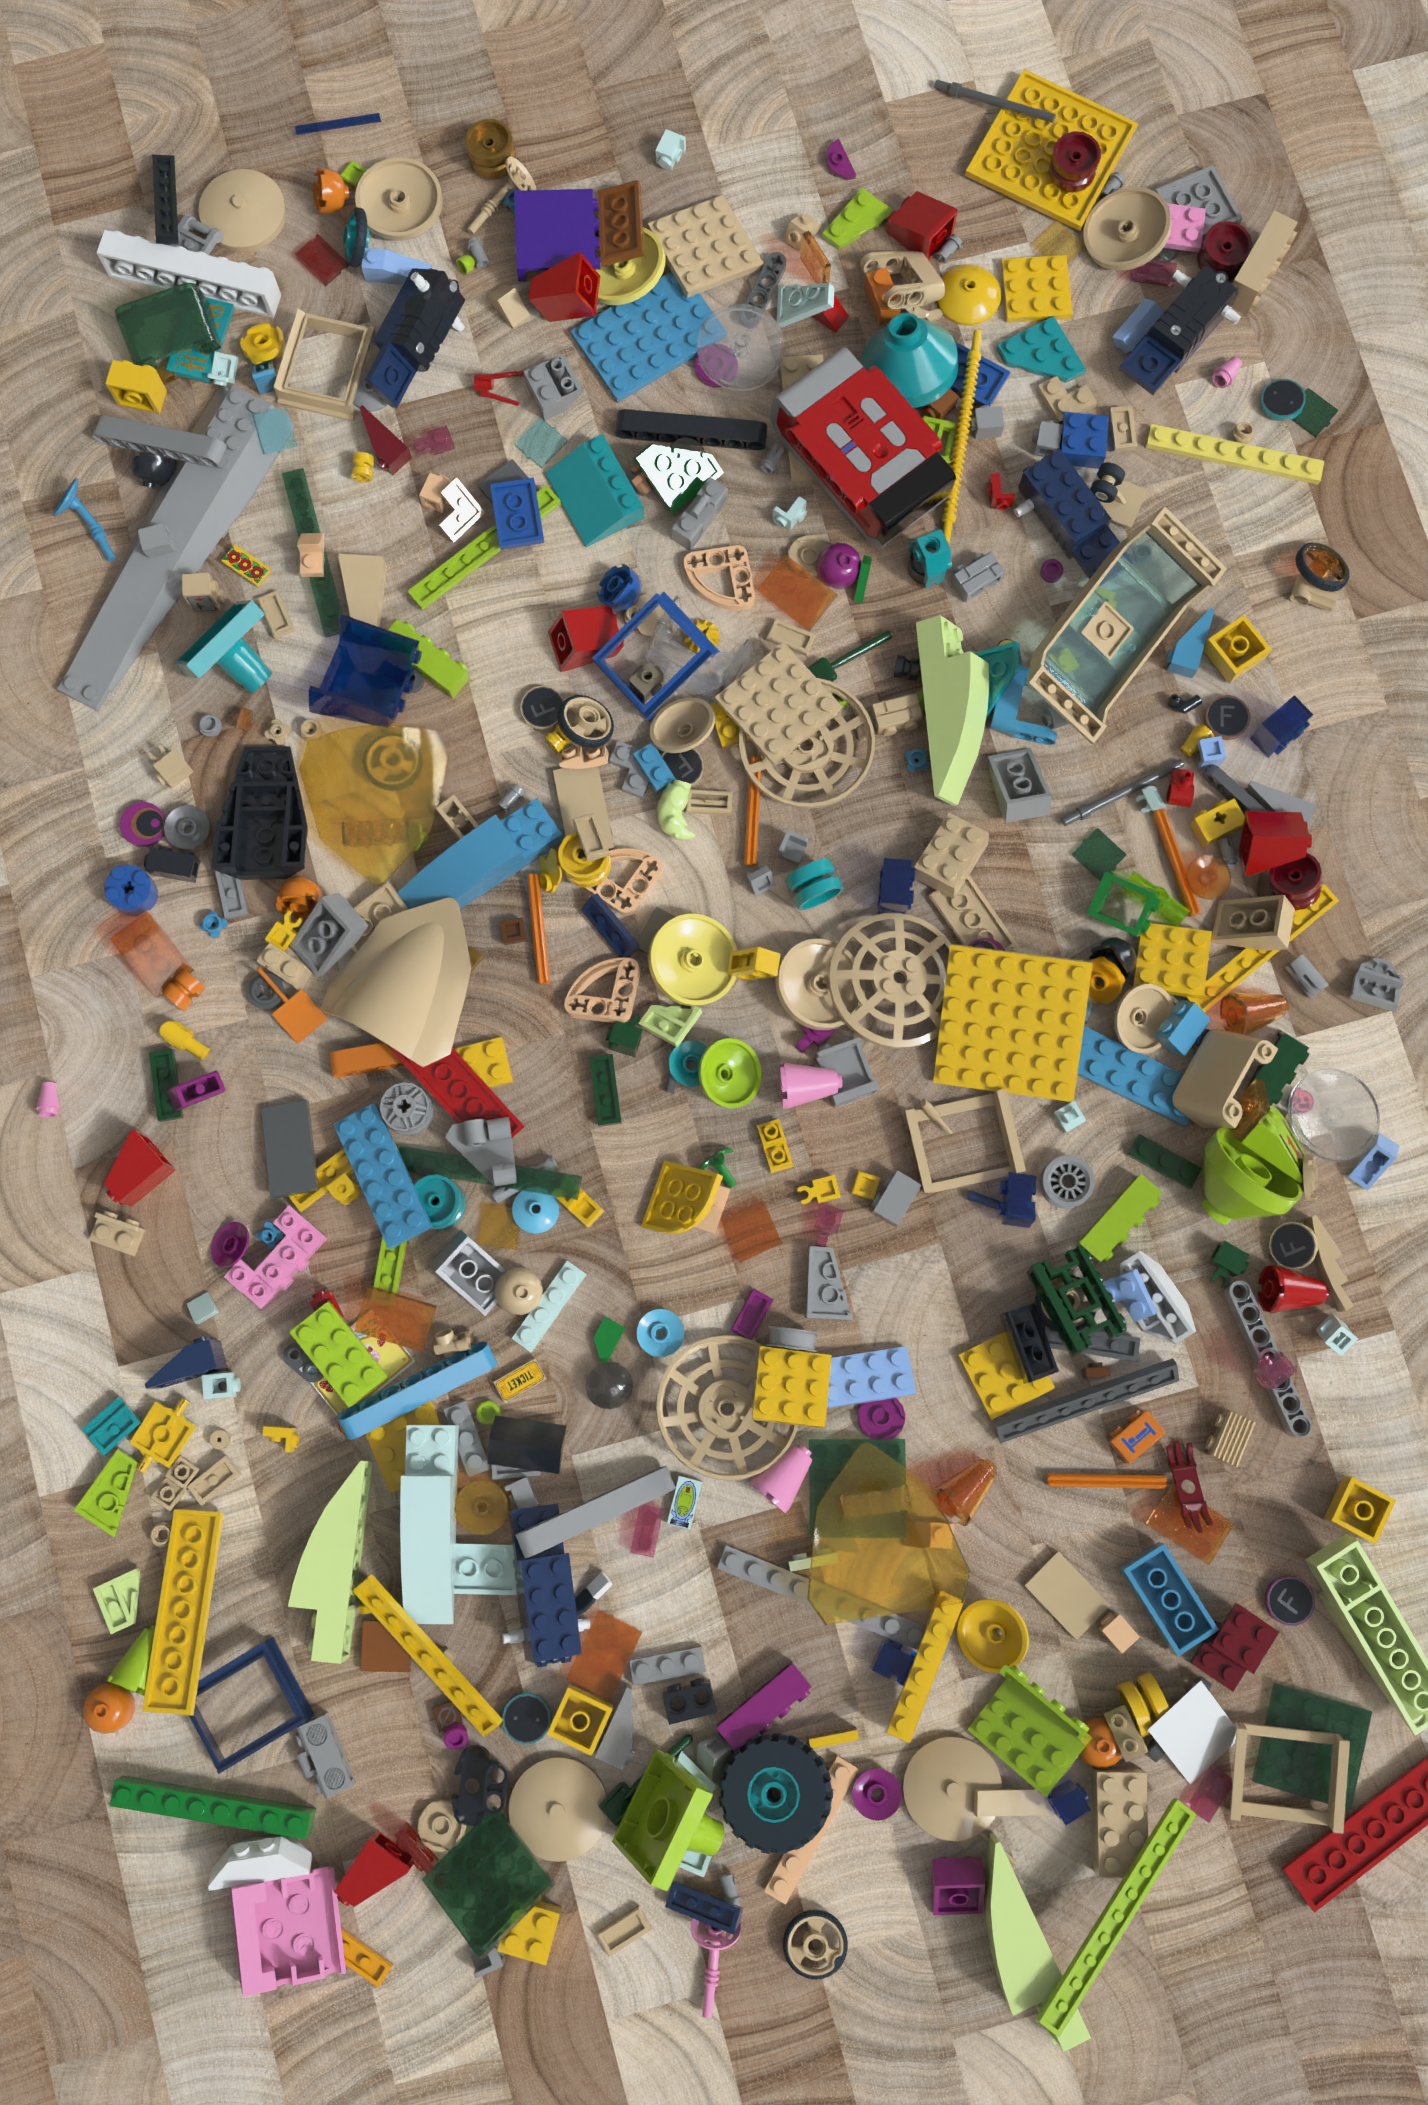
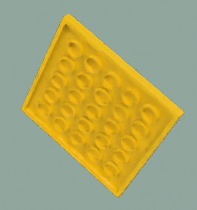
M1024 69L1006 100L1056 114L1055 121L1051 123L1001 108L969 164L965 176L1080 231L1099 198L1101 190L1109 180L1110 174L1114 171L1134 135L1138 123ZM1073 131L1085 132L1098 142L1101 149V159L1092 184L1085 190L1066 192L1059 189L1051 181L1049 175V164L1053 149L1058 139L1064 134Z
M951 944L933 1083L988 1091L1006 1089L1007 1093L1074 1102L1093 962Z

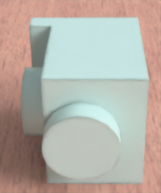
M666 129L655 150L656 164H659L664 169L672 170L675 162L678 163L682 153L686 151V137Z
M1333 1313L1315 1329L1322 1340L1341 1356L1358 1340L1357 1336L1351 1332L1348 1326Z
M235 1373L202 1375L203 1400L237 1397L236 1392H240V1378L235 1377ZM222 1382L227 1383L225 1391L220 1388Z

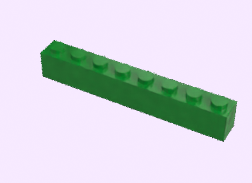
M121 1776L114 1780L109 1805L122 1809L300 1839H307L312 1834L316 1808L129 1776Z

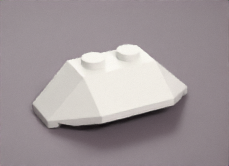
M1142 1251L1137 1252L1120 1263V1274L1137 1268L1157 1310L1155 1315L1137 1321L1145 1333L1177 1344L1196 1332L1189 1305L1159 1263Z
M269 1834L239 1839L228 1848L212 1868L208 1889L210 1891L310 1874L312 1854L294 1837Z

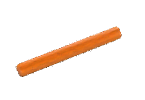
M760 756L750 757V764L762 761ZM761 771L754 773L761 782ZM750 778L748 781L744 865L755 866L760 790Z
M1164 809L1156 810L1152 816L1189 917L1200 914L1201 909L1166 811Z
M530 873L526 877L538 984L544 985L550 983L541 889L538 873Z
M1048 1473L1046 1477L1047 1486L1153 1489H1165L1167 1487V1479L1164 1475Z

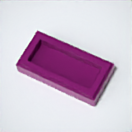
M753 1288L730 1330L743 1338L752 1340L774 1299Z

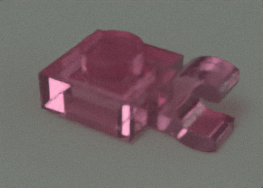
M447 426L426 432L427 438L413 440L417 455L432 450L435 456L455 449Z
M821 1203L814 1226L821 1229L816 1246L826 1247L830 1232L837 1234L844 1210Z

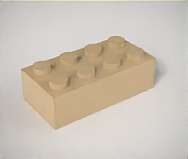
M1274 210L1233 282L1234 287L1238 290V295L1232 305L1233 309L1247 315L1251 307L1254 309L1257 307L1262 294L1266 291L1282 259L1291 247L1297 234L1294 231L1298 223L1297 221Z
M1092 1767L1093 1869L1098 1877L1124 1878L1148 1839L1147 1773L1141 1768L1096 1769Z

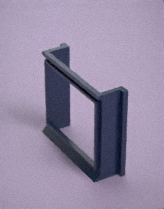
M274 1637L262 1642L198 1682L196 1697L264 1656L296 1715L227 1758H224L195 1703L194 1715H189L217 1768L218 1774L315 1716Z

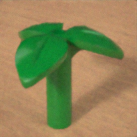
M731 1148L715 1152L702 1163L700 1167L702 1170L709 1165L714 1166L719 1174L723 1176V1180L729 1188L737 1184L724 1164V1155L732 1153L733 1150Z

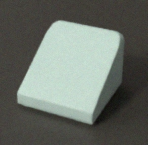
M209 1292L187 1303L195 1324H201L220 1313Z

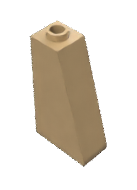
M339 553V563L352 629L356 639L365 643H370L372 640L379 641L387 570L384 556Z

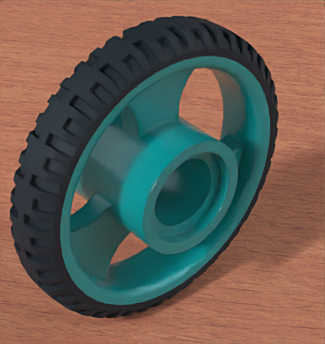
M355 207L351 211L348 224L345 225L343 233L346 262L350 267L357 268L361 264L365 248H368L369 244L367 216L364 209Z

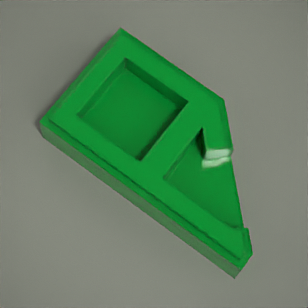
M863 556L854 602H863L872 562L871 556Z
M604 1317L594 1336L601 1365L606 1367L626 1329Z

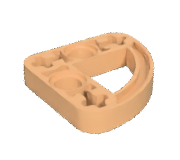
M733 545L695 551L685 556L684 570L692 588L704 600L717 607L729 610H747L754 605L755 592L747 551L743 546ZM734 553H739V556H741L739 561H736ZM725 554H728V563H725ZM717 555L722 561L718 565H713L709 559ZM704 557H706V566H703ZM691 560H695L697 567H692ZM729 570L734 597L714 592L701 581L698 575ZM741 572L745 573L748 578L744 582H738L735 579V575ZM746 588V596L749 597L748 602H744L741 599L742 589Z
M629 848L611 850L609 853L612 862L630 860L641 863L625 887L621 888L606 878L597 886L596 891L593 890L595 886L582 888L592 895L598 893L603 901L618 913L630 915L636 910L661 875L662 863L654 855L641 850ZM655 863L657 871L652 870L649 873L648 878L651 880L648 881V879L645 877L646 873L648 872L647 865H653ZM641 880L645 883V889L637 892L632 887L633 883ZM604 886L613 888L614 892L610 897L601 895L600 892ZM618 892L621 893L619 898L622 901L630 900V908L625 907L622 909V903L616 899Z
M613 958L597 963L583 972L573 983L566 996L564 1007L568 1015L577 1019L615 1023L616 1021L627 1022L632 1015L641 974L638 962L632 958ZM630 966H633L634 970L630 971V980H628L625 969H629ZM617 971L611 999L582 995L584 990L593 981L603 975ZM623 986L631 988L630 993L626 996L619 994V990ZM620 1001H621V1002H623L622 1007H623V1009H624V1012H622V1013L620 1014V1016H617V1014H616L615 1011H619V1010H620V1007H621ZM576 1002H578L580 1007H576L573 1010L571 1006H575ZM597 1004L604 1006V1010L600 1014L592 1013V1008Z

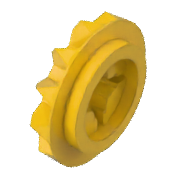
M696 619L693 623L702 633L707 631L706 637L717 647L719 631L715 624L707 619ZM684 632V642L687 648L694 653H698L701 649Z

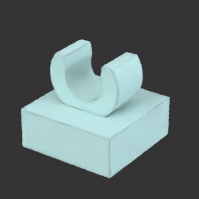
M1154 786L1146 787L1142 790L1144 795L1136 798L1137 802L1147 801V806L1141 809L1143 813L1166 807L1157 787Z
M1075 1101L1053 1113L1064 1133L1086 1122Z

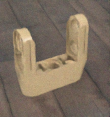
M901 249L871 252L861 259L860 266L865 274L887 267L889 274L900 273L907 282L904 285H895L885 293L884 301L890 309L925 306L942 299L944 296V282L922 252ZM890 259H895L891 265L886 266ZM871 261H876L871 268H867ZM914 293L916 295L914 298L909 299L911 294ZM899 294L894 301H890L892 296Z

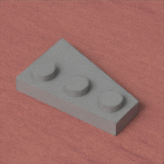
M809 1246L807 1248L805 1318L852 1321V1313L848 1307L846 1292L842 1286L840 1271L833 1248Z

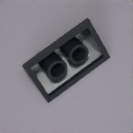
M1035 1303L999 1315L1024 1384L1059 1372Z
M495 1415L489 1437L487 1464L560 1474L567 1425Z

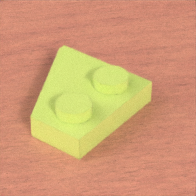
M139 1568L93 1588L110 1634H114L136 1623L140 1582Z

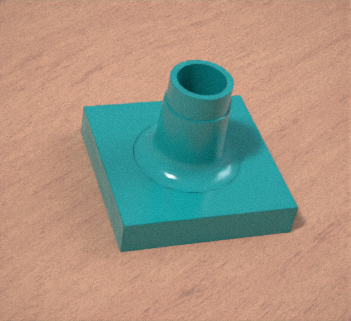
M252 600L235 602L173 664L186 677L198 679L214 664H217L239 685L241 684L249 694L253 693L267 681L273 672L244 640L243 635L265 613Z

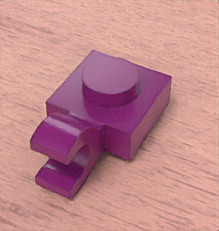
M804 1027L802 1031L806 1036L797 1043L796 1048L803 1053L813 1042L819 1047L836 1029L815 1030Z

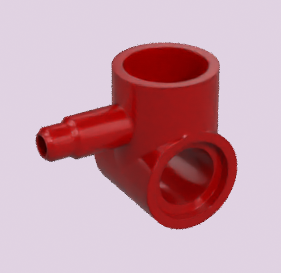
M1185 769L1171 771L1166 804L1191 807L1194 797V772Z

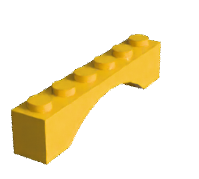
M944 1591L938 1592L913 1664L892 1710L884 1733L904 1742H911L964 1600Z

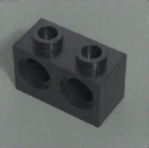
M702 1677L691 1680V1685L681 1687V1684L678 1683L666 1687L667 1691H664L662 1696L669 1725L717 1713L710 1680L705 1681V1678ZM697 1691H705L708 1694V1700L704 1703H698L694 1698ZM673 1697H681L684 1700V1706L680 1709L673 1708L670 1704Z

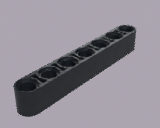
M622 409L617 412L615 435L622 439L763 450L766 447L768 426L762 421Z

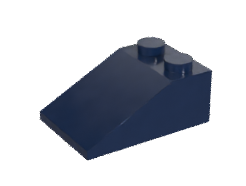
M207 1336L192 1340L193 1344L184 1347L145 1383V1388L162 1389L202 1377V1375H209L228 1369L221 1341L213 1340L212 1337L207 1338Z

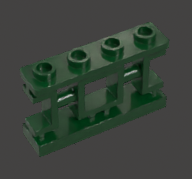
M1082 1245L1066 1252L1064 1255L1068 1261L1066 1265L1053 1270L1048 1260H1045L1042 1263L1038 1262L1031 1265L1026 1272L1071 1358L1084 1350L1090 1349L1093 1344L1088 1336L1104 1329L1109 1340L1114 1337L1121 1336L1127 1330L1124 1316L1117 1311L1112 1294L1107 1292L1103 1285L1101 1274L1095 1270L1092 1264L1091 1255L1087 1250H1084ZM1079 1267L1084 1278L1074 1282L1069 1271ZM1060 1275L1065 1286L1055 1290L1050 1279ZM1081 1287L1091 1306L1075 1312L1065 1293ZM1101 1309L1107 1320L1097 1324L1092 1313ZM1083 1318L1088 1329L1078 1334L1073 1321Z

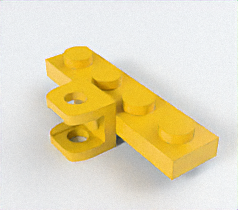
M344 1148L316 1169L319 1191L289 1196L300 1212H303L327 1192H330L337 1201L345 1206L359 1197L360 1191L349 1177L354 1170Z

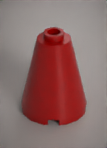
M1276 1265L1265 1266L1258 1280V1284H1262V1292H1258V1300L1265 1312L1276 1313L1321 1305L1329 1296V1289L1323 1281Z

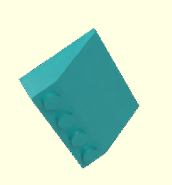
M603 434L582 443L545 472L585 547L645 518L644 506Z

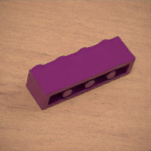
M791 1661L716 1724V1728L735 1752L745 1743L752 1740L751 1738L758 1732L761 1735L767 1732L772 1727L770 1722L777 1716L781 1719L791 1711L789 1706L796 1700L800 1703L810 1695L809 1689L811 1684L793 1661Z

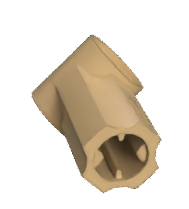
M1300 575L1296 578L1290 600L1299 605L1311 604L1331 612L1339 592H1329L1316 588Z

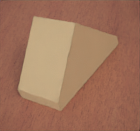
M503 284L486 296L487 300L513 330L530 318L527 308L514 287Z

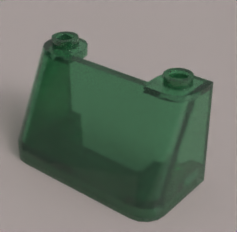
M183 283L123 304L114 311L131 360L135 365H149L156 369V360L193 347L204 354H211L221 349L210 303L194 283Z

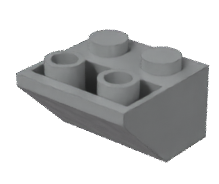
M563 353L523 371L526 386L544 420L565 412L583 392Z

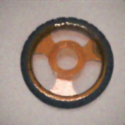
M1312 542L1303 545L1297 552L1295 562L1298 571L1307 582L1316 588L1334 592L1342 589L1348 582L1350 576L1349 568L1344 559L1332 548ZM1306 555L1313 560L1310 565L1306 561ZM1330 575L1336 577L1338 581H1330L1327 580V578Z

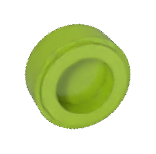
M493 1401L482 1402L476 1410L477 1419L484 1425H492L495 1415H501L500 1407Z

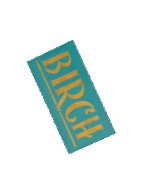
M191 294L166 371L175 373L179 377L210 384L212 378H207V375L212 372L215 351L221 352L235 309L234 304Z

